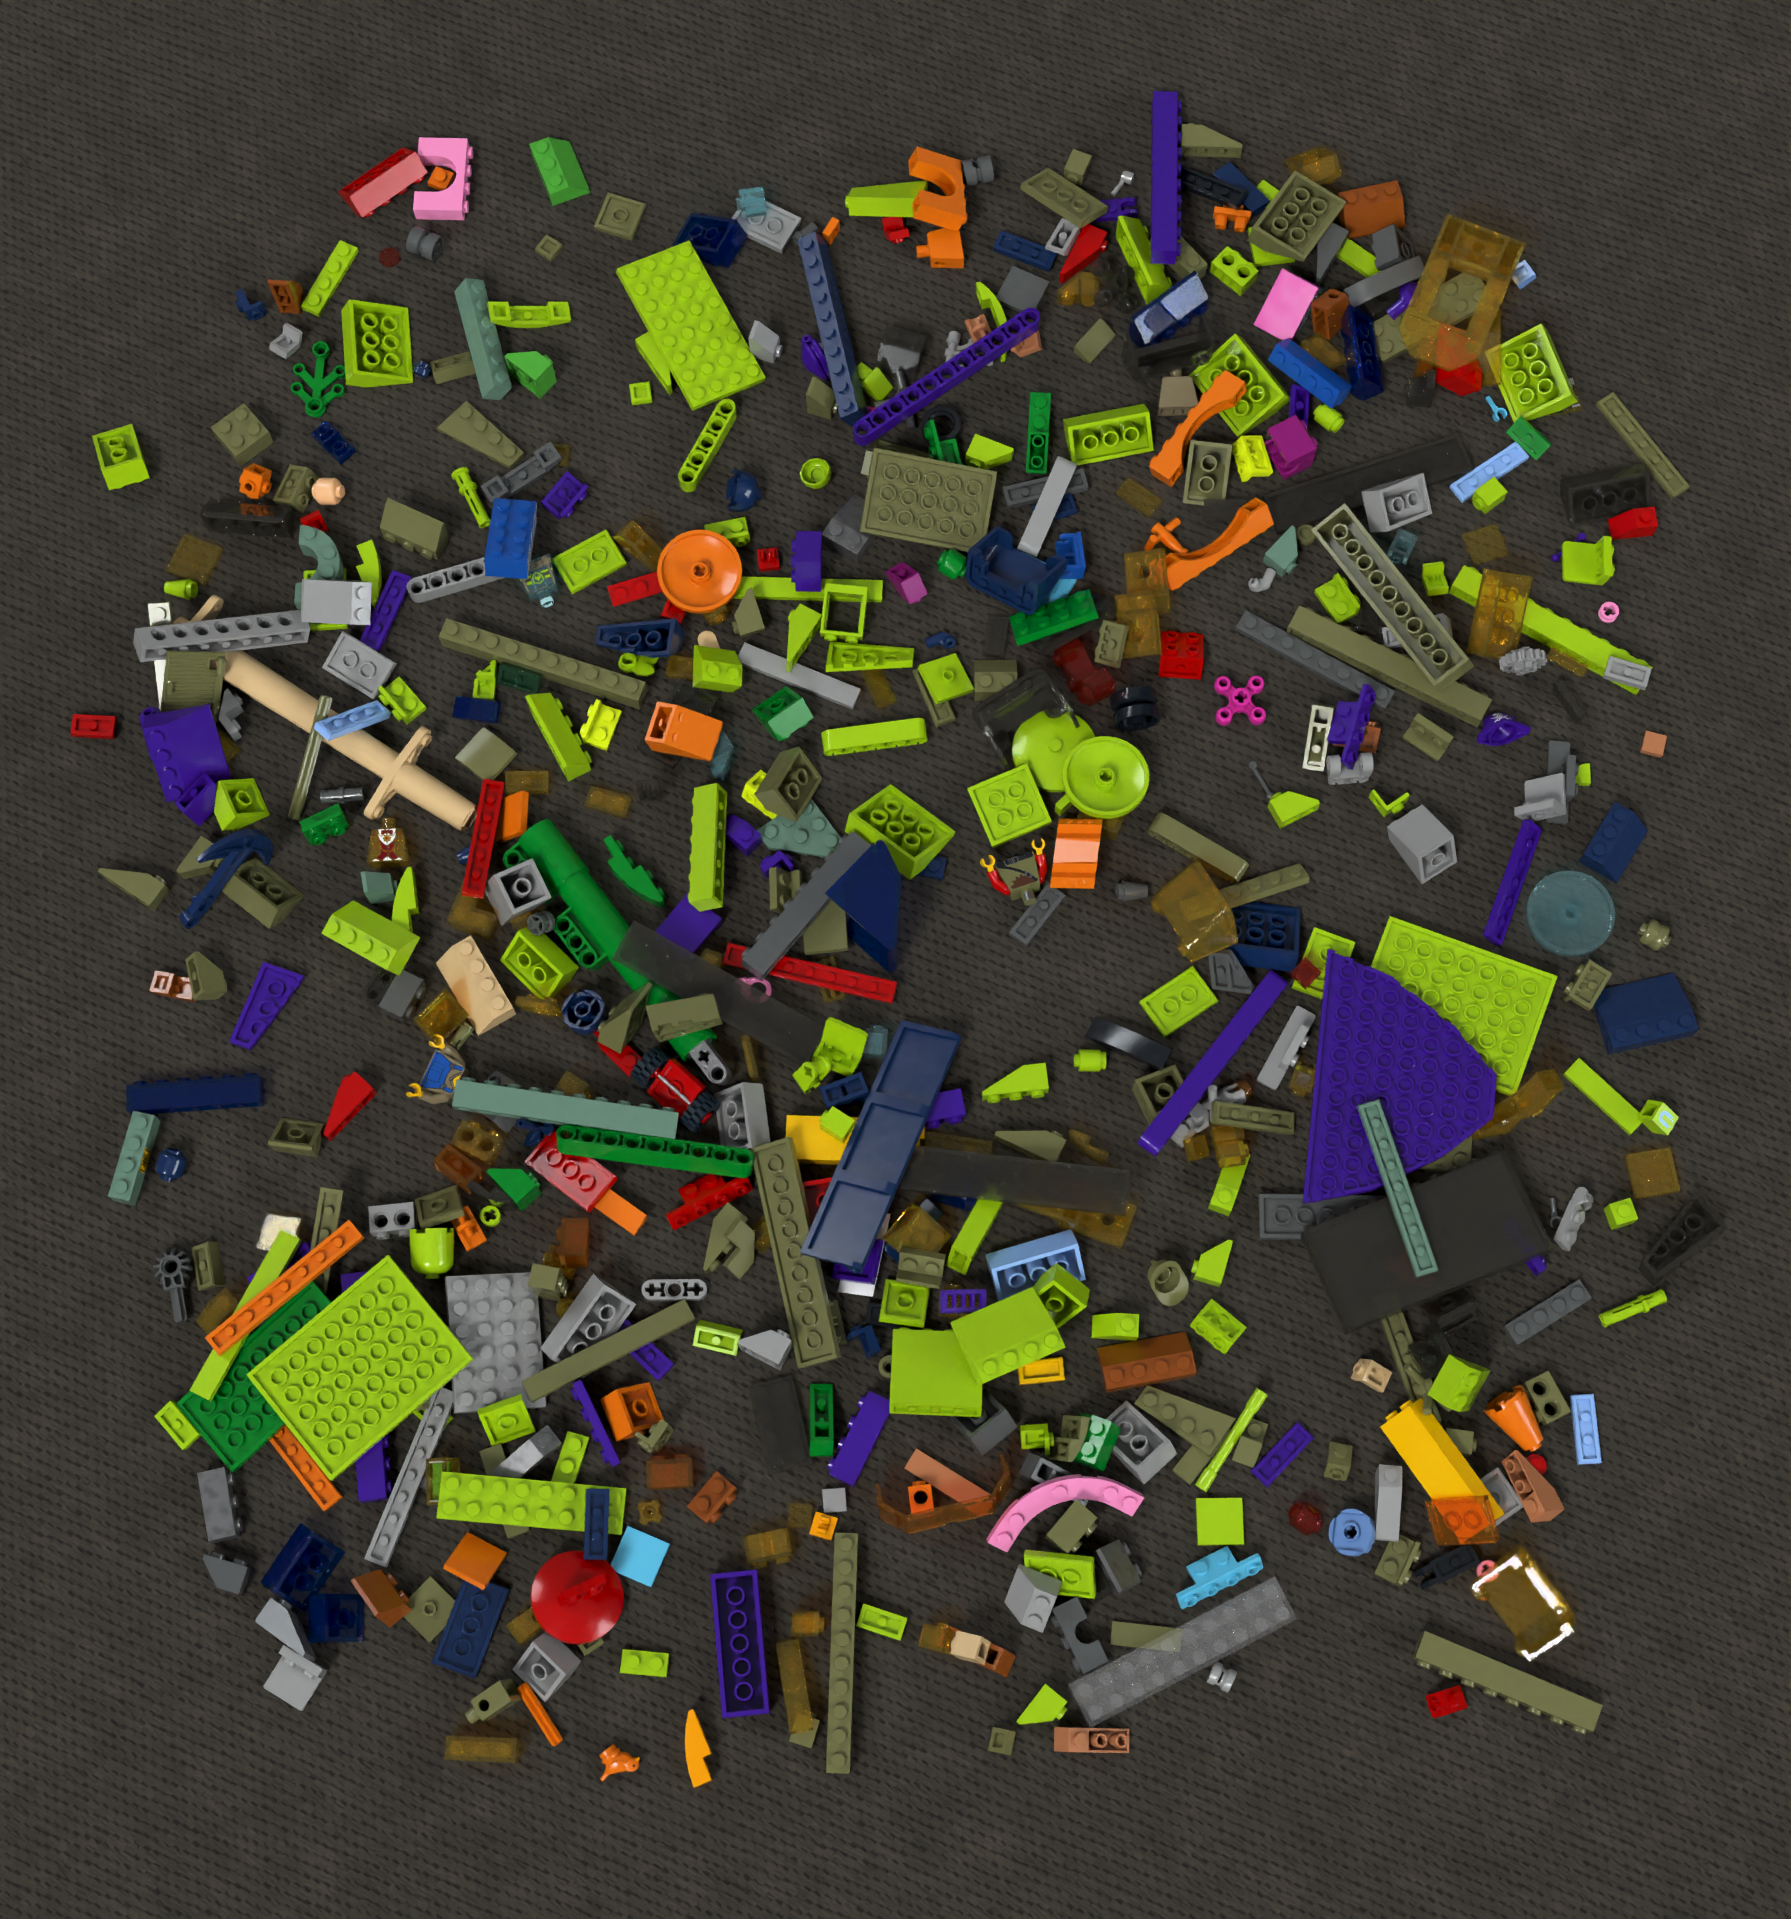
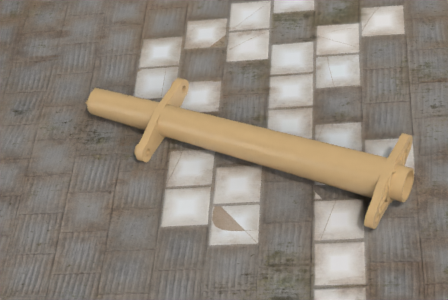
M212 595L191 621L184 617H179L173 623L214 620L220 612L224 600L217 595ZM243 650L226 652L225 675L223 676L225 682L310 733L319 700ZM210 660L209 668H217V660ZM330 708L328 718L338 713ZM421 726L400 754L363 729L330 741L322 737V742L383 779L364 811V816L370 820L379 819L384 813L386 803L398 793L461 832L468 831L475 821L477 805L416 765L422 749L427 747L432 740L431 730Z

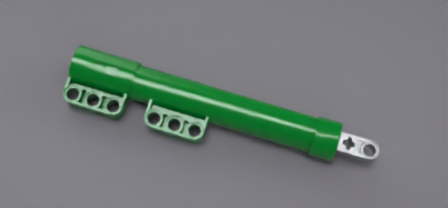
M545 819L534 824L523 833L515 845L505 852L503 862L507 869L533 858L552 897L543 904L551 902L558 895L569 908L555 919L554 930L581 966L597 971L610 961L633 992L650 982L653 985L647 1006L685 999L589 874L587 866L551 819ZM519 856L518 863L513 865V858ZM568 921L569 928L563 931L562 926ZM581 938L582 944L576 948L575 941ZM594 955V962L588 965V957ZM711 1028L668 1040L684 1062L694 1059L711 1082L718 1085H726L731 1081V1070L712 1046L717 1036ZM705 1053L709 1054V1055H708V1059H709L708 1062H707V1061H704V1060H705V1056H704ZM719 1069H723L724 1075L722 1079L717 1080L716 1072Z

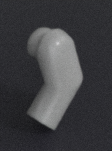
M1267 568L1263 578H1251L1248 582L1249 589L1253 592L1269 589L1276 571Z

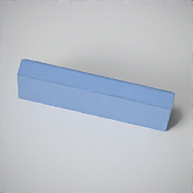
M1594 1394L1570 1395L1577 1465L1600 1464L1602 1461Z

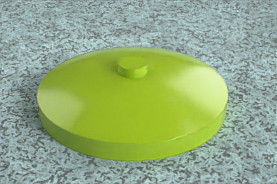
M1057 709L1038 712L1027 718L1015 733L1012 743L1014 766L1017 768L1027 763L1039 790L1064 792L1062 772L1067 756L1078 744L1095 737V735L1082 718L1071 712Z
M1110 736L1093 737L1078 744L1067 756L1063 766L1062 784L1070 802L1081 812L1096 818H1117L1133 811L1144 799L1149 784V769L1140 751L1127 741Z

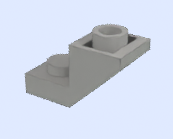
M226 689L222 699L219 721L232 739L237 741L242 737L239 733L241 727L234 718L244 712L241 707L243 701L237 693L232 695L229 689Z

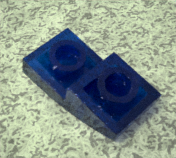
M327 421L311 433V436L341 465L356 452L355 448Z
M456 696L452 717L462 720H475L481 723H497L501 703L492 700Z

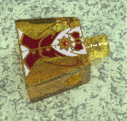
M383 818L382 829H373L371 831L367 855V864L370 869L411 866L406 834L403 828H395L394 818Z

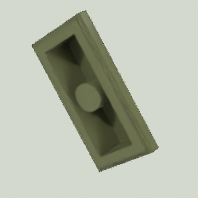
M1100 318L1075 345L1074 353L1088 364H1091L1115 338L1116 334Z
M470 351L430 362L436 384L476 374Z
M207 1241L191 1247L198 1291L224 1286L225 1280L219 1243Z

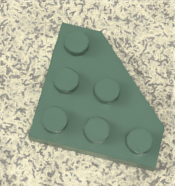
M812 799L808 802L798 821L794 822L778 815L757 830L761 834L762 842L768 850H780L799 855L818 856L820 858H825L831 850L835 852L839 847L838 842L841 839Z

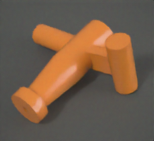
M1175 517L1165 527L1160 522L1155 524L1151 529L1154 535L1149 537L1145 550L1151 552L1155 544L1161 541L1175 553H1188L1189 550L1187 548L1184 549L1170 533L1181 524V521Z

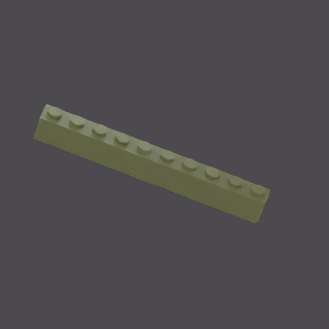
M1299 605L1287 628V633L1316 649L1477 728L1492 701L1485 693L1481 691L1476 692L1463 682L1455 681L1439 693L1415 661L1411 660L1409 656L1398 654L1392 651L1389 646L1380 645L1366 635H1359L1353 632L1350 627L1341 626L1327 616L1322 617L1309 607Z
M446 618L439 635L440 642L444 647L490 662L496 660L497 664L637 709H641L648 691L644 681Z
M835 1533L826 1757V1773L850 1774L858 1533Z

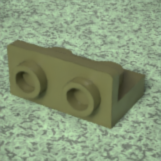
M290 465L273 501L277 505L293 507L299 513H304L312 496V486L319 477L308 467Z
M1103 620L1099 630L1100 637L1095 649L1094 662L1120 668L1129 629L1128 625L1117 623L1114 620Z
M1419 713L1414 717L1410 727L1403 735L1404 740L1435 761H1439L1454 738Z
M778 867L769 868L771 911L781 914L784 911L783 906L790 898L794 899L798 895L797 890L802 885V871L794 870L788 872Z
M1588 960L1585 964L1580 963L1575 970L1576 978L1573 982L1570 981L1563 991L1566 995L1563 1000L1566 1002L1571 1000L1587 1011H1590L1612 973L1595 962Z
M901 1247L896 1281L940 1289L946 1254Z
M661 1419L659 1423L655 1422L648 1432L650 1434L649 1438L639 1432H636L635 1436L641 1448L651 1454L653 1450L660 1453L674 1430L667 1422Z
M1400 1534L1398 1542L1388 1541L1374 1574L1397 1586H1401L1403 1582L1407 1584L1412 1574L1409 1568L1413 1561L1417 1562L1422 1552L1419 1549L1421 1543L1418 1541L1414 1542Z

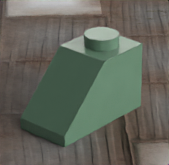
M1293 525L1275 542L1263 558V563L1275 570L1281 577L1286 573L1290 574L1297 566L1296 530Z
M360 872L363 890L371 905L395 899L399 885L397 879L393 880L390 873Z

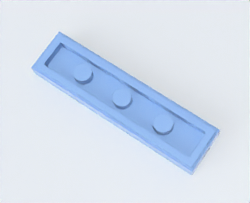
M1514 442L1452 483L1449 488L1463 503L1473 496L1476 489L1491 478L1495 477L1498 480L1528 460L1529 456L1517 442Z
M378 700L318 721L315 723L314 729L326 740L330 741L389 719L391 712Z

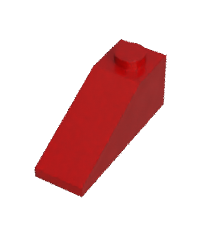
M1089 224L1082 228L1060 272V283H1065L1098 259L1101 252L1105 253L1109 241H1107V231Z
M355 1071L352 1074L346 1075L341 1081L342 1085L338 1088L323 1133L329 1141L377 1094L374 1088Z

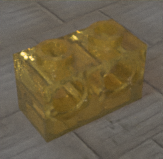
M462 1120L450 1142L451 1146L492 1167L504 1146L503 1140L500 1139L501 1135L493 1130H489V1132L482 1130V1126L472 1120L469 1123ZM469 1132L474 1133L471 1141L466 1142L463 1140L465 1134ZM487 1142L494 1143L490 1151L483 1150V1146Z

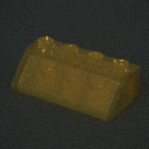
M1483 569L1466 653L1501 659L1500 657L1509 654V651L1517 650L1532 582L1531 576Z

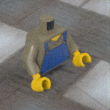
M434 1034L439 1042L435 1045L429 1041V1045L439 1048V1050H435L420 1084L413 1083L408 1085L415 1089V1093L407 1092L406 1095L410 1098L418 1096V1099L430 1104H439L453 1099L456 1080H462V1077H467L468 1070L465 1068L466 1062L459 1052L447 1042H444V1038L441 1035Z

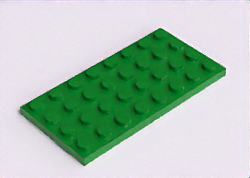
M312 1281L292 1297L246 1339L211 1402L189 1391L176 1403L178 1408L231 1472H236L286 1426L246 1374L332 1302L315 1281Z

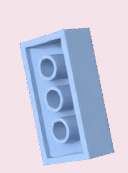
M1071 1229L985 1254L998 1301L1033 1287L1040 1276L1056 1263L1079 1281L1086 1280L1079 1246Z

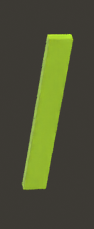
M1262 180L1256 187L1271 202L1279 192L1278 189L1265 180ZM1347 238L1337 258L1366 278L1380 272L1374 263L1376 257Z
M742 577L740 587L733 599H743L747 589L752 588L755 599L824 601L825 583L868 587L867 602H882L883 580L822 579L821 592L796 591L795 583H791V578ZM830 597V601L861 602V599Z
M280 1230L234 1313L285 1272L302 1242L301 1239ZM249 1334L222 1356H219L213 1349L189 1391L211 1402Z

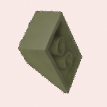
M1190 440L1183 503L1225 507L1233 444Z
M648 982L624 998L617 1007H612L607 1021L603 1020L598 1027L597 1032L600 1034L597 1042L620 1054L642 1025L653 984Z

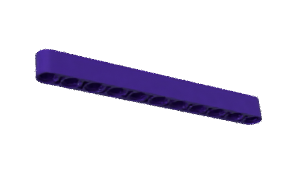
M1034 308L1023 310L858 420L853 426V439L855 443L860 446L868 445L1033 335L1039 328L1040 314L1038 310ZM1032 319L1035 322L1029 323L1026 320ZM1015 330L1018 333L1012 334L1009 331ZM998 341V342H1000L1001 344H1000V345H995V344H993V342ZM980 352H981V353H984L985 355H983V356H978V355H976V353H980ZM960 364H967L968 366H967V367H961V366H959V365H960ZM944 375H950L951 378H947V379H946V378H943L942 376H944ZM933 386L934 389L928 390L926 387ZM915 397V398H917L918 400H916V401H911V400H909V398ZM895 408H898V409H900L901 411H900V412H893L892 410L895 409ZM876 420H883L884 422L881 423V424H878V423H876L875 421H876ZM866 431L867 434L860 435L858 434V432Z
M1273 970L1268 972L1137 1142L1139 1146L1154 1157L1158 1155L1208 1090V1087L1212 1085L1281 995L1280 993L1285 990L1289 984L1287 980Z

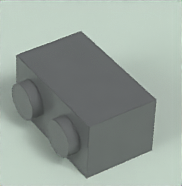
M402 970L400 976L396 975L379 1004V1008L382 1012L405 1023L407 1018L410 1019L414 1015L417 1000H421L426 993L425 982L423 979Z

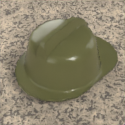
M1151 1260L1147 1279L1153 1292L1162 1304L1167 1306L1177 1305L1188 1293L1189 1283L1187 1277L1176 1261Z

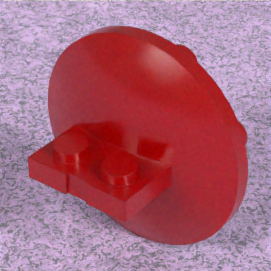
M568 1551L552 1557L540 1568L531 1587L530 1601L535 1619L547 1634L564 1643L586 1644L602 1638L616 1624L622 1612L624 1593L618 1574L607 1561L583 1560V1551Z

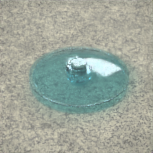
M1560 871L1548 875L1534 887L1526 904V921L1531 934L1542 947L1557 955L1577 957L1595 951L1606 941L1614 926L1615 908L1610 894L1595 878L1578 871Z

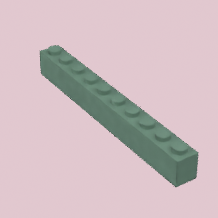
M462 1077V1080H456L452 1107L455 1110L556 1125H574L671 1139L676 1137L679 1113L675 1112L674 1108L662 1107V1110L653 1109V1106L649 1104H640L639 1107L631 1106V1102L623 1100L611 1103L608 1102L609 1099L603 1097H596L595 1100L586 1099L587 1096L582 1094H573V1097L564 1096V1092L552 1090L551 1093H544L542 1089L536 1087H529V1090H524L515 1084H507L504 1087L498 1086V1082L485 1080L484 1083L475 1082L476 1079Z

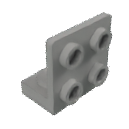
M1558 773L1525 781V803H1523V806L1514 807V815L1516 817L1534 822L1566 815L1565 774Z
M283 1645L279 1651L282 1657L263 1687L293 1707L303 1711L328 1670L302 1657L289 1646Z

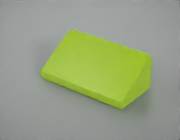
M699 1320L696 1325L692 1346L737 1356L738 1343L743 1330Z

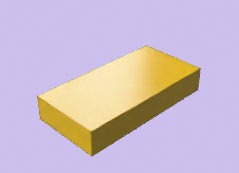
M1063 1358L1039 1359L1018 1368L1019 1384L1065 1381Z

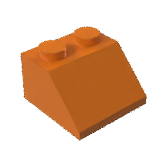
M650 1382L616 1389L600 1399L616 1442L633 1438L636 1432L641 1434L648 1432L655 1422L659 1423L661 1419L664 1420Z

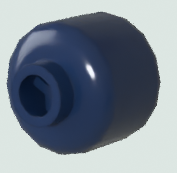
M166 1148L165 1151L159 1152L155 1172L161 1175L160 1179L173 1182L174 1178H181L183 1176L187 1163V1158L183 1155V1151Z

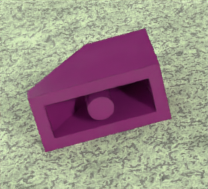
M903 561L885 571L902 599L907 603H917L928 594L919 573Z

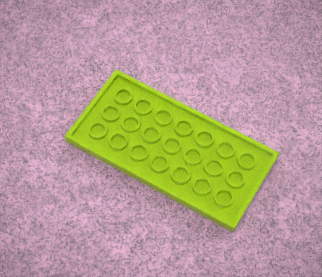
M690 241L617 268L616 274L692 411L765 381L764 373L750 352V348Z

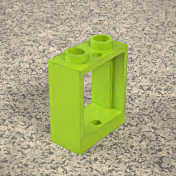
M825 583L820 635L824 637V640L837 641L838 638L845 639V642L857 644L858 641H863L868 587ZM831 596L861 599L858 633L827 630Z

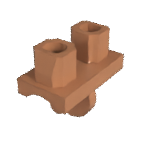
M984 314L974 319L965 320V325L973 344L992 332Z

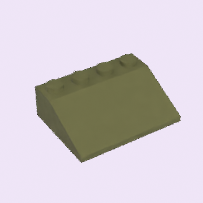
M1295 170L1252 227L1248 241L1265 252L1304 262L1347 202Z

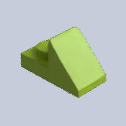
M862 362L857 366L862 390L876 401L884 400L893 390V386L878 367L871 370Z

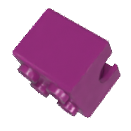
M1294 415L1268 429L1267 436L1272 438L1265 442V447L1270 459L1284 480L1312 466L1318 444L1314 437L1310 438L1307 433V426L1303 420H1299L1297 415Z

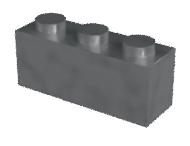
M226 1467L197 1473L208 1541L216 1543L240 1537L243 1525L241 1518L237 1517L236 1508H239V1501L237 1495H233L232 1486L235 1485L233 1472H229V1469Z

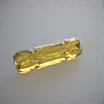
M1555 648L1550 649L1547 659L1552 662L1557 661L1558 665L1571 672L1574 670L1575 674L1580 677L1584 676L1588 669L1587 665L1577 663L1576 659L1564 653L1560 654V651Z

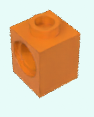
M926 1481L912 1482V1486L908 1487L911 1517L934 1514L931 1484H926ZM923 1492L927 1495L928 1499L925 1503L918 1504L914 1500L915 1494Z

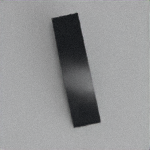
M1095 1017L1085 1034V1037L1123 1057L1126 1055L1142 1064L1145 1062L1160 1071L1163 1070L1172 1054L1171 1049L1147 1037Z

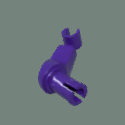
M1423 281L1420 283L1408 282L1399 288L1400 299L1385 311L1395 320L1407 308L1413 309L1418 302V298L1429 288Z

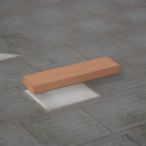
M918 1449L914 1451L904 1468L981 1517L984 1516L994 1499L993 1495Z

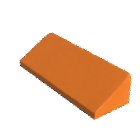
M611 1189L595 1206L597 1210L634 1236L648 1219L646 1214Z

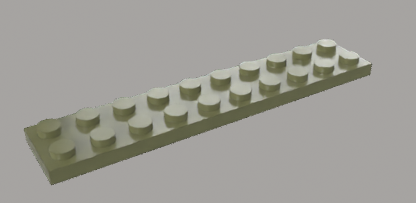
M786 1137L751 1148L754 1170L798 1369L841 1358L820 1259L800 1253L812 1223L793 1138Z

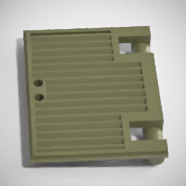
M167 650L160 711L168 712L209 704L212 707L214 721L218 723L221 709L220 700L223 676L225 675L226 652ZM210 660H217V668H209Z

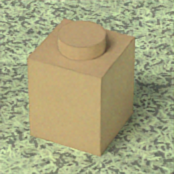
M957 1631L951 1642L950 1654L961 1660L985 1665L991 1642L982 1636Z

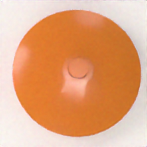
M692 530L676 536L666 545L659 557L657 576L663 594L674 606L686 612L702 614L716 611L733 599L741 584L742 564L737 550L725 537L709 530Z

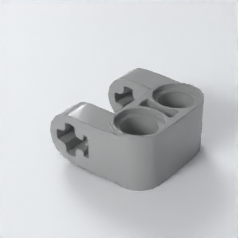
M1360 753L1353 770H1349L1344 766L1339 755L1327 756L1328 784L1335 785V783H1338L1339 785L1357 783L1356 781H1359V783L1368 781L1373 772L1372 753Z

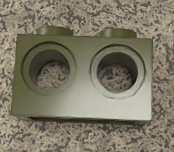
M1549 1371L1521 1385L1526 1391L1537 1423L1541 1422L1542 1426L1571 1412ZM1534 1384H1539L1542 1387V1395H1537L1533 1391ZM1546 1404L1554 1408L1553 1416L1545 1413L1544 1406Z

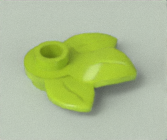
M626 652L621 655L618 666L625 673L633 672L637 676H649L655 672L653 666L658 662L659 657L649 658Z

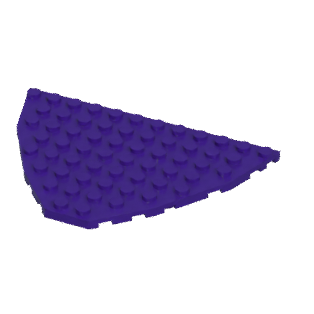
M1328 949L1326 955L1302 1201L1304 1204L1371 1192L1384 1186L1357 1110L1358 1105L1380 1100L1405 1175L1444 1157L1491 1121L1494 1115L1497 1074L1481 1059L1482 1057L1472 1045L1464 1040L1459 1030L1449 1021L1446 1022L1434 1009L1415 994L1403 988L1399 984L1400 982L1392 976L1370 966L1361 965L1347 956L1343 957L1332 949Z

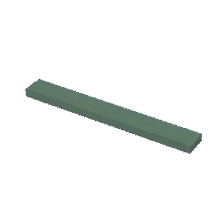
M1380 1100L1358 1105L1357 1110L1414 1275L1418 1278L1437 1272L1438 1267Z

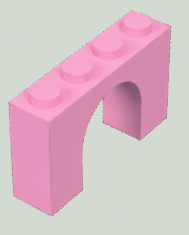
M419 137L418 157L422 164L451 168L456 173V178L453 184L443 191H414L413 211L415 218L427 220H465V213L469 212V202L466 201V195H470V183L467 182L468 177L472 175L469 159H473V147L469 146L467 138Z

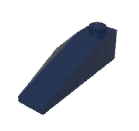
M676 618L600 625L597 629L595 644L596 646L649 658L669 657L682 651L685 632Z

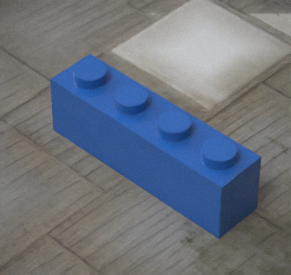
M1289 338L1277 343L1268 358L1269 362L1330 408L1343 403L1352 385Z

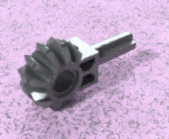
M172 1248L171 1253L167 1250L163 1251V1258L160 1256L156 1257L160 1263L153 1265L154 1269L159 1270L154 1276L161 1278L160 1283L163 1284L164 1291L171 1295L175 1322L182 1323L188 1320L184 1290L189 1289L187 1279H190V1276L186 1274V1271H192L193 1267L188 1265L192 1260L189 1257H185L186 1253L184 1251L178 1253L177 1249ZM176 1262V1271L169 1273V1266Z

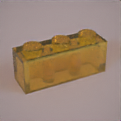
M446 1735L444 1760L519 1763L520 1739Z

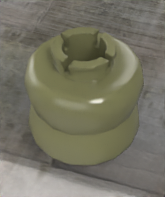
M1651 919L1648 923L1644 921L1637 934H1640L1639 942L1648 945L1654 951H1658L1661 947L1665 949L1671 940V936H1668L1670 929L1667 926L1660 925L1654 919Z

